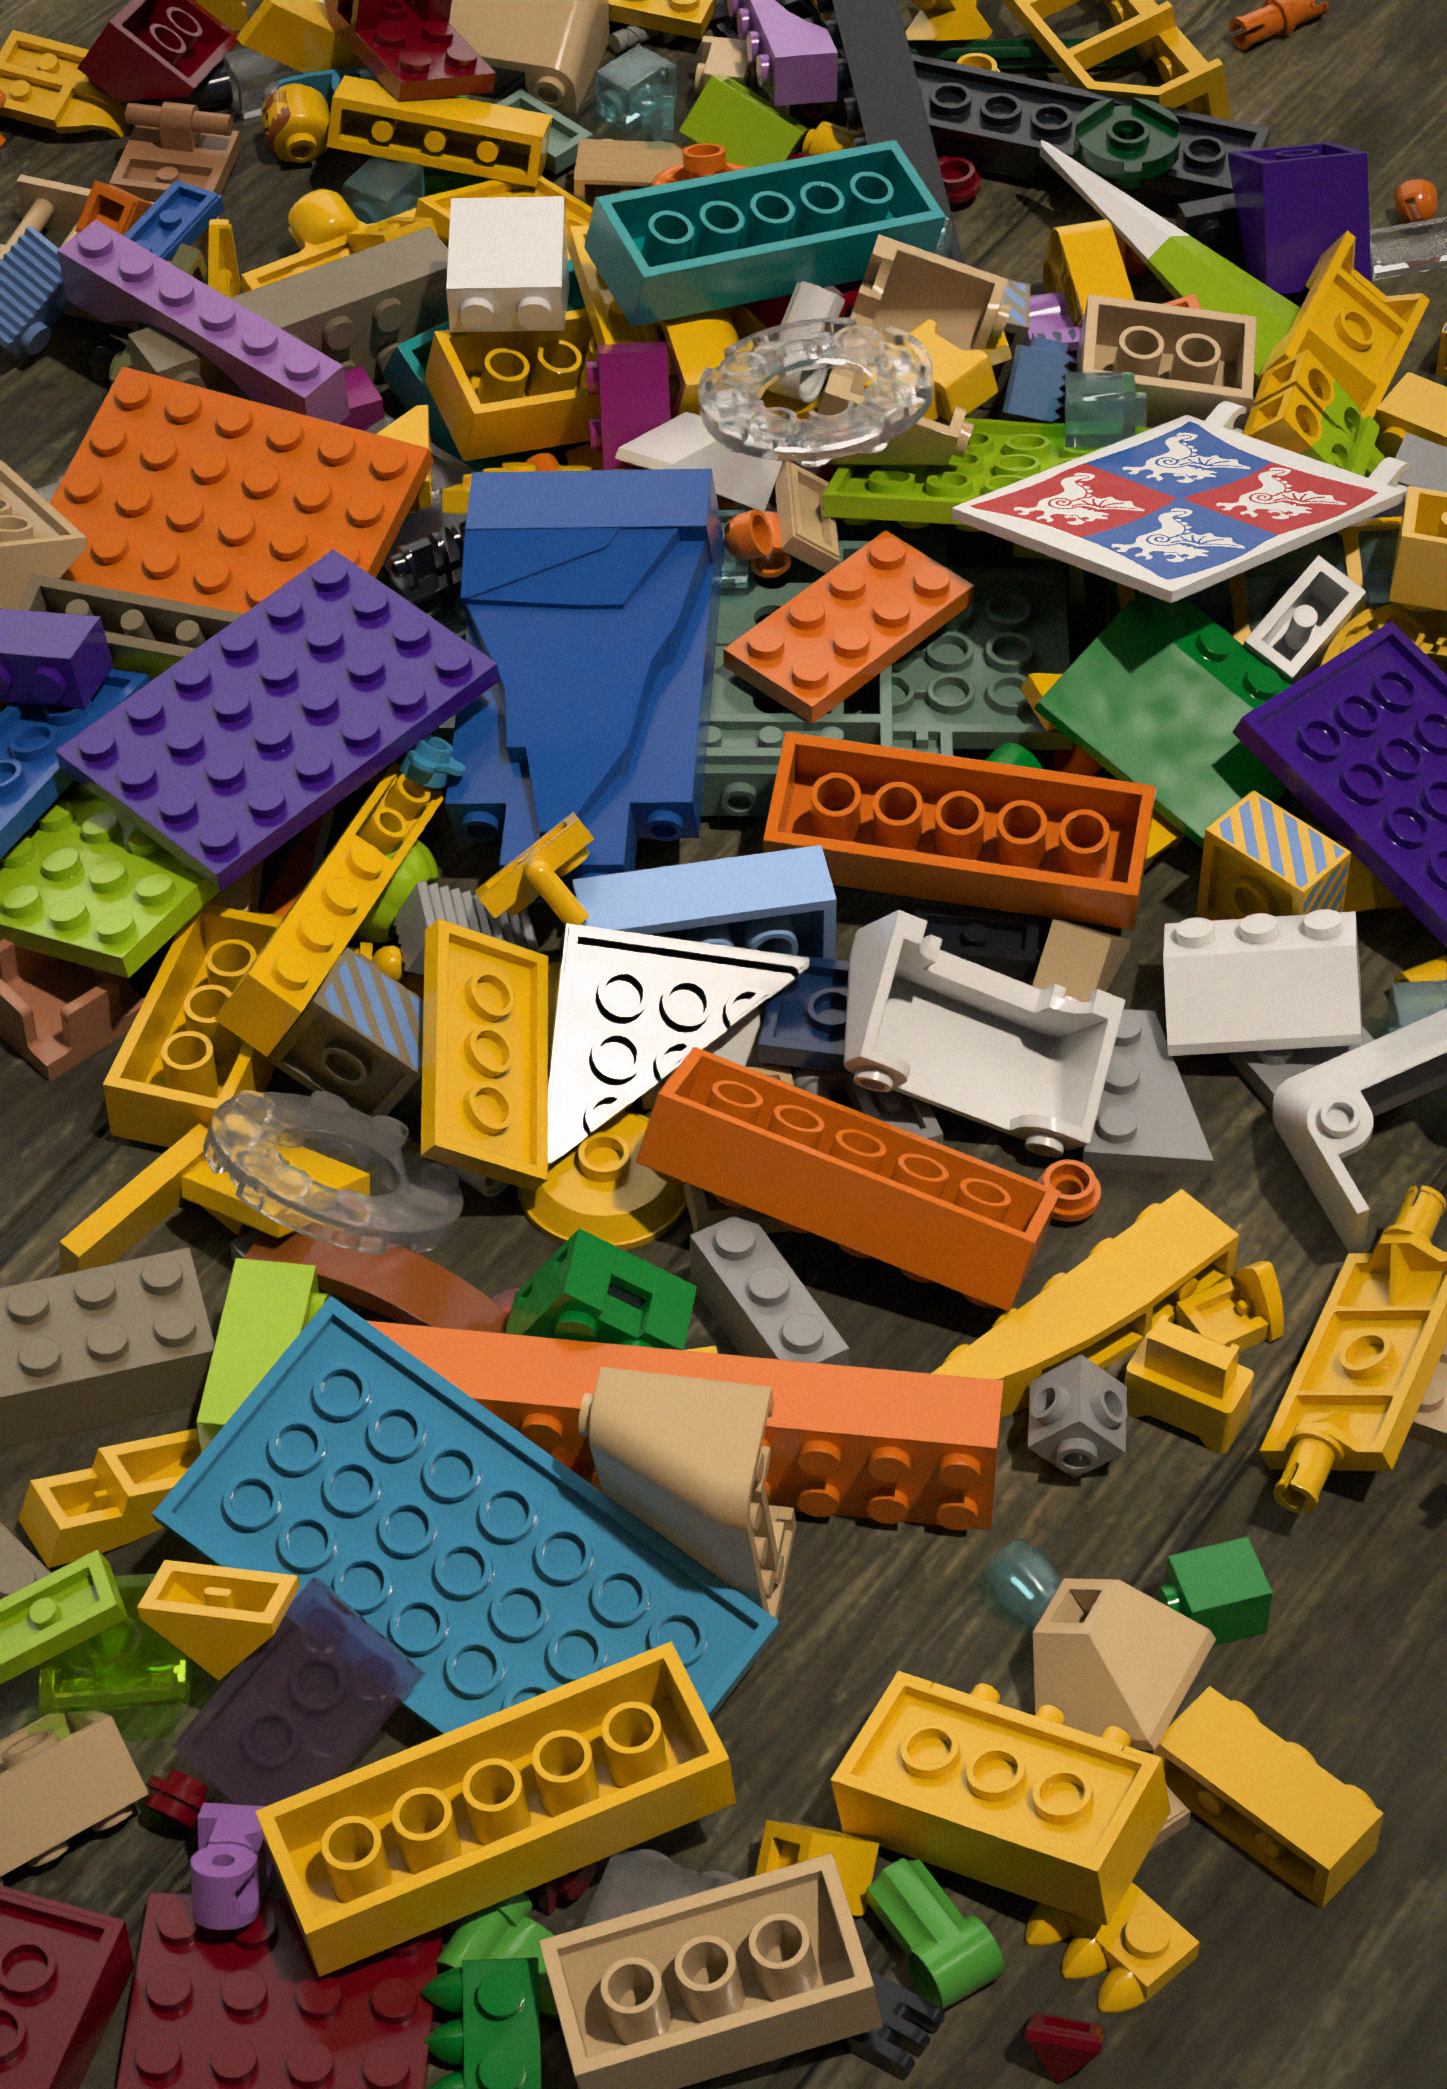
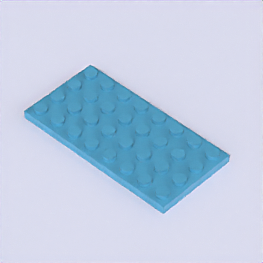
M332 1296L318 1310L152 1513L157 1523L214 1566L297 1575L300 1588L284 1618L439 1735H443L672 1641L711 1720L780 1630V1621Z

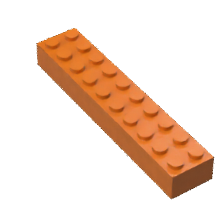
M367 1321L599 1491H601L590 1448L589 1437L580 1436L579 1412L584 1394L595 1393L600 1368L608 1367L772 1387L775 1406L773 1416L767 1419L762 1446L770 1447L771 1459L765 1483L768 1505L794 1508L796 1512H804L815 1517L838 1515L869 1518L886 1524L910 1522L941 1525L951 1530H967L970 1528L991 1530L999 1454L1003 1380Z

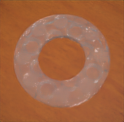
M856 318L808 319L756 332L724 350L725 359L715 369L706 367L698 383V399L702 422L709 434L723 444L726 450L762 459L796 461L803 467H819L828 463L832 458L858 452L870 454L884 450L890 440L904 433L922 418L930 407L935 392L932 359L928 350L918 339L888 324L881 329V332L870 326L857 325ZM846 369L864 375L872 383L864 392L865 400L856 407H854L853 400L848 402L847 409L835 415H821L814 410L808 411L809 419H798L796 413L788 408L773 407L766 409L763 400H760L765 390L783 377L805 370Z
M242 1090L238 1092L237 1096L226 1100L218 1106L204 1138L203 1150L208 1165L214 1173L227 1172L229 1174L230 1181L237 1187L235 1195L256 1211L289 1229L339 1247L367 1253L385 1254L387 1248H400L404 1244H409L408 1247L415 1254L427 1252L443 1245L450 1238L463 1207V1194L458 1184L459 1177L443 1163L421 1157V1144L408 1136L409 1129L404 1123L389 1116L376 1115L371 1117L351 1109L344 1099L329 1092L315 1091L311 1097L290 1093ZM307 1138L318 1139L321 1141L317 1149L324 1151L333 1148L346 1151L358 1159L361 1167L366 1168L369 1160H371L380 1167L378 1172L379 1180L386 1187L393 1190V1192L378 1196H367L354 1190H337L313 1180L302 1169L286 1162L276 1148V1144L288 1148H299L305 1145Z

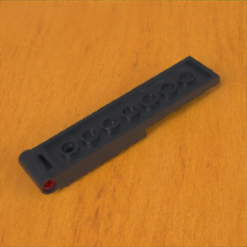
M911 54L937 158L942 156L965 158L974 164L975 169L1005 175L1012 179L1035 181L1042 166L1052 168L1040 156L1041 140L1048 142L1074 159L1073 148L1077 117L1091 104L1104 99L1115 98L1114 107L1122 105L1132 106V99ZM837 88V101L790 105V114L793 118L811 129H817L823 121L847 127L843 109V98L849 97L847 89L838 90ZM1165 107L1176 116L1179 122L1178 132L1181 135L1179 159L1173 167L1163 174L1147 178L1142 187L1157 190L1163 194H1176L1200 200L1233 193L1228 164V152L1268 148L1270 128ZM1097 174L1101 178L1106 179L1109 182L1115 183L1112 178L1104 177L1102 175Z

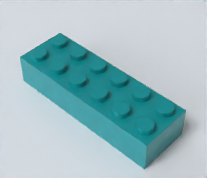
M891 140L596 197L584 248L631 327L790 295L793 294L797 282L801 283L804 281L824 288L863 280L878 235L935 253L946 216L898 142Z

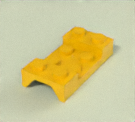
M1347 230L1320 256L1305 285L1310 289L1287 335L1273 347L1257 379L1261 381L1265 371L1308 348L1357 404L1361 411L1362 419L1369 415L1374 418L1376 408L1380 405L1430 299L1423 293L1386 296L1354 269L1356 237Z

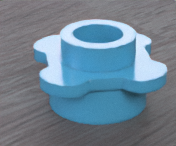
M427 735L405 752L399 769L404 776L418 784L431 788H443L446 786L450 774L463 776L466 767L451 756L453 747L448 742L436 736Z

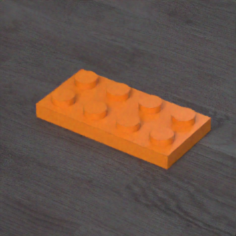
M885 530L723 649V664L725 668L810 724H813L970 606L974 598V585Z

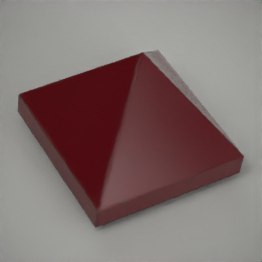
M1035 2012L1034 2015H1031L1028 2022L1025 2041L1056 2083L1059 2084L1101 2053L1106 2028L1102 2027L1103 2024Z

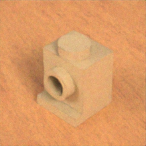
M703 36L702 63H698L696 69L695 94L700 95L711 75L724 73L752 91L754 85V63H749L746 40Z

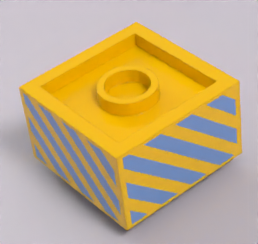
M1253 790L1205 829L1196 916L1213 921L1243 919L1246 916L1257 913L1270 914L1275 917L1306 915L1320 909L1343 912L1352 852Z

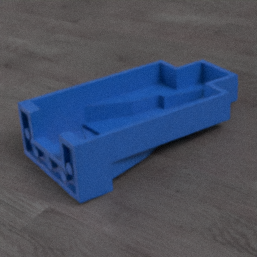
M712 469L472 472L465 525L460 595L467 622L465 641L497 663L500 681L456 714L452 743L453 752L451 756L456 761L465 765L466 769L463 776L450 774L445 806L455 839H469L475 842H489L494 839H502L500 870L572 812L577 815L594 837V840L585 846L590 854L580 865L562 877L554 871L572 894V879L635 871L638 838H653L658 841H673L678 838H699L725 549ZM539 895L532 904L545 903L546 901Z

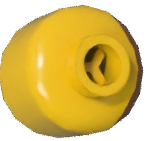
M292 83L280 87L266 98L261 109L266 145L274 156L286 162L303 163L318 158L328 150L327 139L330 113L328 103L321 92L310 86Z

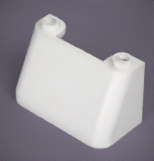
M897 910L856 931L849 955L844 1067L854 1074L853 1082L855 1084L877 1092H889L892 1089L1026 1141L1025 1148L1041 1156L1058 1158L1063 1156L1064 1150H1073L1090 1144L1125 999L1096 989L1091 992L1089 1002H1080L1075 998L1064 996L1066 988L1060 985L1053 984L1046 988L1038 989L940 950L941 938L934 935L924 937L928 921L901 910Z

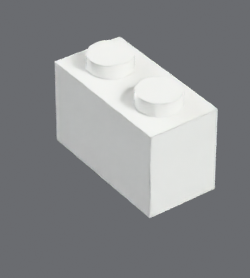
M1318 555L1247 637L1243 646L1292 685L1309 673L1326 653L1330 643L1339 631L1356 616L1366 591Z

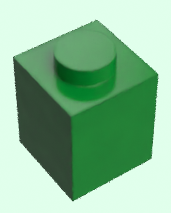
M1248 1536L1168 1556L1165 1584L1157 1588V1601L1210 1629L1216 1638L1213 1646L1267 1633L1273 1592Z

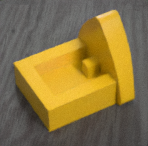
M1268 1261L1255 1262L1238 1269L1232 1274L1230 1279L1176 1302V1321L1180 1326L1194 1333L1201 1334L1203 1337L1220 1342V1344L1229 1348L1232 1343L1239 1345L1240 1352L1265 1340L1272 1342L1284 1335L1281 1292L1274 1267Z

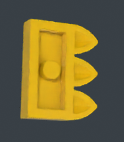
M1131 1882L1107 1926L1039 1902L1031 1913L1025 1931V1943L1028 1946L1052 1945L1070 1936L1074 1937L1063 1955L1061 1976L1064 1979H1086L1099 1975L1107 1969L1111 1970L1105 1977L1099 1991L1098 2011L1101 2013L1125 2012L1145 2003L1198 1957L1200 1944L1197 1939L1133 1882Z

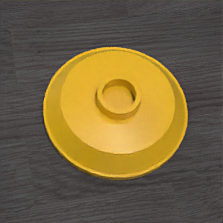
M627 1111L620 1113L548 1168V1181L535 1191L517 1186L518 1200L529 1221L545 1236L562 1245L580 1228L624 1251L637 1248L658 1239L673 1228L686 1212L688 1205L683 1184L667 1182L659 1178L653 1172V1169L636 1163L650 1118Z

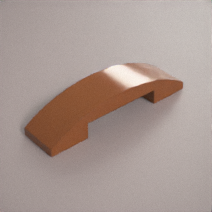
M316 1219L281 1238H276L260 1231L244 1259L316 1265L318 1287L402 1324L503 1334L506 1332L510 1315L480 1290L451 1271L414 1251L349 1226Z

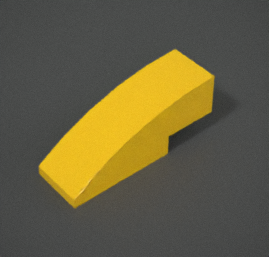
M197 1428L98 1448L92 1468L30 1480L18 1520L46 1566L52 1568L71 1563L97 1549L100 1553H104L163 1529L164 1527L156 1522L152 1513L201 1454Z

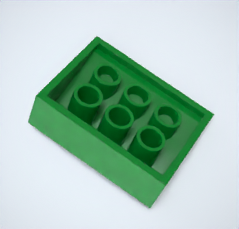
M1140 592L1119 612L1034 707L1036 712L1120 781L1156 786L1154 809L1202 849L1204 846L1205 829L1253 790L1279 807L1286 802V797L1293 794L1232 733L1244 715L1282 692L1291 684L1185 597L1170 603Z

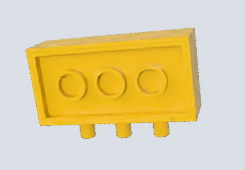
M898 1671L831 1778L843 1833L879 1843V1846L920 1859L923 1862L1107 1926L1171 1813L1162 1757L1129 1747L1131 1738L1126 1731L1119 1727L1109 1726L1104 1730L1101 1737L1065 1726L1064 1714L1052 1705H1042L1035 1716L999 1704V1693L988 1684H977L972 1692L968 1694Z

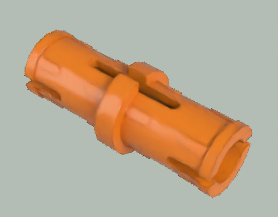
M1265 0L1262 8L1231 19L1229 22V32H1234L1241 28L1244 30V32L1232 36L1231 39L1236 47L1245 50L1253 44L1276 34L1284 37L1293 33L1296 25L1327 14L1329 1L1315 5L1314 1L1316 0Z

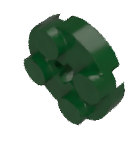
M1115 98L1104 99L1091 104L1079 114L1076 122L1073 158L1081 165L1099 175L1112 178L1115 184L1121 188L1136 189L1142 187L1147 178H1153L1168 171L1179 159L1181 135L1178 132L1179 122L1176 116L1164 106L1140 98H1132V106L1122 105L1114 107Z

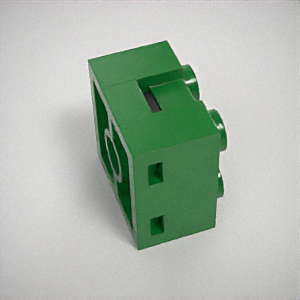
M579 1228L515 1293L505 1334L684 1350L697 1286Z

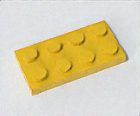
M438 918L425 930L421 1157L535 1191L548 1181V956Z

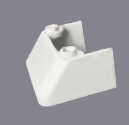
M1447 1008L1290 1077L1275 1092L1272 1111L1274 1125L1349 1254L1365 1253L1369 1207L1341 1159L1356 1153L1368 1143L1373 1131V1117L1447 1085Z

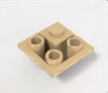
M1064 1578L1033 1631L1035 1714L1042 1705H1052L1064 1714L1065 1726L1101 1737L1104 1730L1109 1726L1119 1727L1130 1736L1131 1744L1129 1747L1138 1750H1156L1216 1638L1210 1629L1121 1580Z

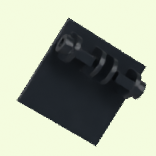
M442 501L406 516L382 565L402 596L413 605L461 586L467 514L442 513Z

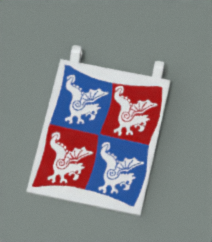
M1223 401L1216 406L1205 421L1189 415L1182 416L952 507V519L1173 603L1404 503L1408 487L1398 484V480L1403 472L1410 471L1411 464L1387 457L1368 478L1242 434L1243 430L1233 427L1240 414L1246 413V407L1230 401Z

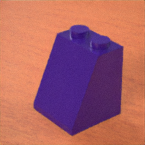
M1334 142L1228 152V164L1248 274L1289 301L1302 300L1301 292L1310 291L1305 285L1320 256L1348 230L1356 237L1354 269L1371 282L1367 152Z

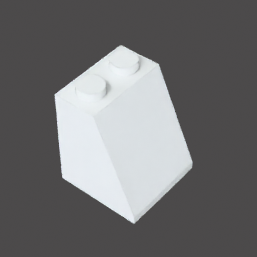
M564 196L451 198L446 282L450 332L564 330L570 284Z

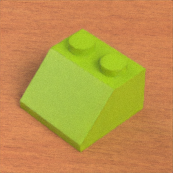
M724 73L711 75L679 131L689 137L685 144L686 147L700 143L722 145L726 149V161L751 168L790 160V154L797 152L811 128Z

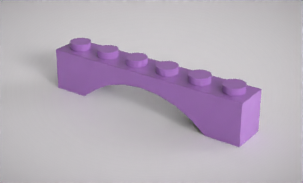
M727 0L729 16L731 18L737 17L739 39L746 40L749 63H756L759 86L767 87L774 106L837 101L838 51L826 28L796 16L786 10L776 0Z
M98 220L92 222L57 250L66 299L106 324L119 320L138 321L160 328L180 338L224 371L252 401L340 424L350 415L343 365Z

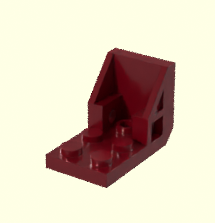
M324 0L330 26L398 102L493 92L496 72L449 23L452 0Z

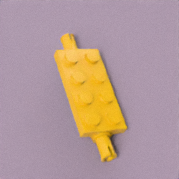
M1422 1185L1416 1202L1415 1199L1419 1192L1417 1187L1412 1186L1406 1191L1403 1205L1394 1225L1387 1227L1383 1231L1372 1253H1350L1347 1255L1259 1450L1269 1469L1284 1470L1280 1481L1277 1482L1274 1488L1273 1495L1275 1500L1289 1511L1300 1514L1305 1498H1307L1303 1506L1305 1513L1308 1514L1314 1511L1330 1470L1392 1471L1447 1343V1252L1438 1249L1430 1241L1440 1218L1445 1213L1447 1203L1442 1194L1431 1187Z

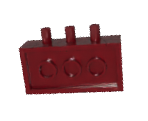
M0 1885V2089H80L135 1967L125 1920Z

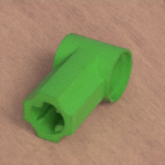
M902 1858L882 1870L874 1883L867 1887L866 1902L905 1953L906 1965L917 1990L924 1999L935 2004L941 2010L1004 1975V1959L989 1929L974 1915H969L965 1918L962 1916L920 1859L908 1861Z

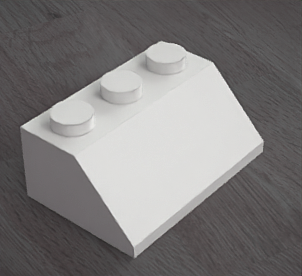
M1320 909L1306 915L1275 917L1270 914L1257 913L1246 916L1243 919L1213 921L1195 917L1185 919L1180 923L1165 924L1163 965L1168 1056L1362 1045L1361 975L1356 911L1337 912L1330 909Z

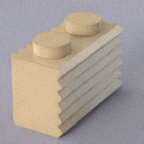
M579 139L574 172V196L593 208L596 197L651 187L652 181L658 173L669 167L683 164L682 150L685 148V143Z

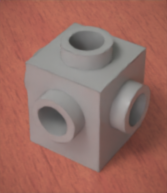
M1079 1355L1030 1381L1028 1448L1074 1479L1126 1453V1385L1083 1355Z

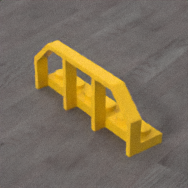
M1002 0L1074 88L1127 99H1146L1170 108H1177L1186 104L1190 112L1232 120L1223 63L1219 58L1207 62L1176 26L1174 9L1169 1L1158 5L1154 0H1095L1097 3L1101 1L1105 3L1116 26L1067 49L1043 19L1081 0ZM1137 45L1138 51L1145 59L1151 57L1157 64L1165 84L1159 87L1098 82L1094 81L1085 70Z

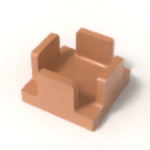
M6 939L0 940V1036L49 1082L129 1032L145 999L130 985L129 978L17 947Z

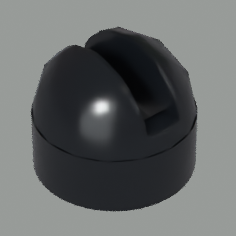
M106 337L94 343L88 357L89 373L94 382L100 385L112 386L109 380V370L115 355L119 351H124L127 347L123 341L114 337Z

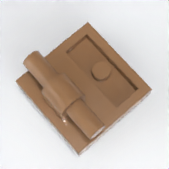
M166 101L162 106L137 103L127 104L125 121L127 124L135 125L112 175L109 182L110 185L150 202H155L175 180L220 195L222 194L241 150L240 131L233 130L232 115L199 111L197 105Z

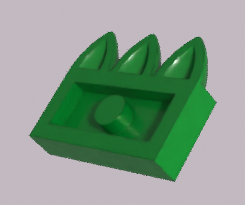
M538 1957L462 1960L461 1967L452 1968L437 1975L424 1986L422 1995L431 2003L451 2013L463 2014V2018L449 2021L436 2028L425 2039L424 2043L428 2045L429 2052L433 2056L452 2065L464 2066V2070L453 2072L440 2078L428 2089H542Z

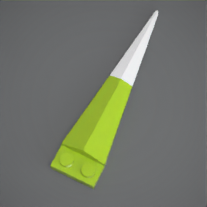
M1041 140L1040 156L1104 219H1108L1112 228L1149 267L1175 299L1195 293L1203 310L1257 317L1253 387L1257 392L1261 383L1257 378L1273 347L1287 335L1300 307L1048 142Z

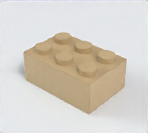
M1088 294L1078 344L1072 423L1154 428L1185 415L1205 421L1218 404L1223 401H1230L1246 407V413L1240 414L1233 427L1244 430L1253 400L1257 317Z

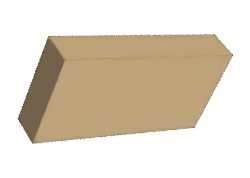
M786 460L782 464L775 482L781 550L824 573H828L840 562L836 518L823 517L822 495L829 482Z

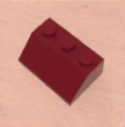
M131 0L109 21L77 69L88 77L90 84L96 90L113 96L119 102L187 97L238 44L239 41L236 39L238 35L194 0Z

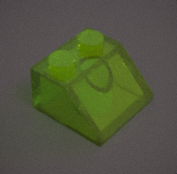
M157 1573L114 1576L128 1619L40 1664L39 1709L41 1715L188 1703L194 1681V1661L142 1621L137 1610V1606Z

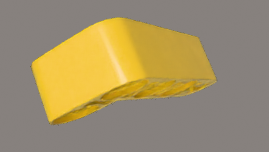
M1108 219L1052 228L1043 261L1044 289L1046 294L1062 292L1064 294L1069 315L1075 327L1081 326L1082 328L1088 294L1135 300L1116 237Z

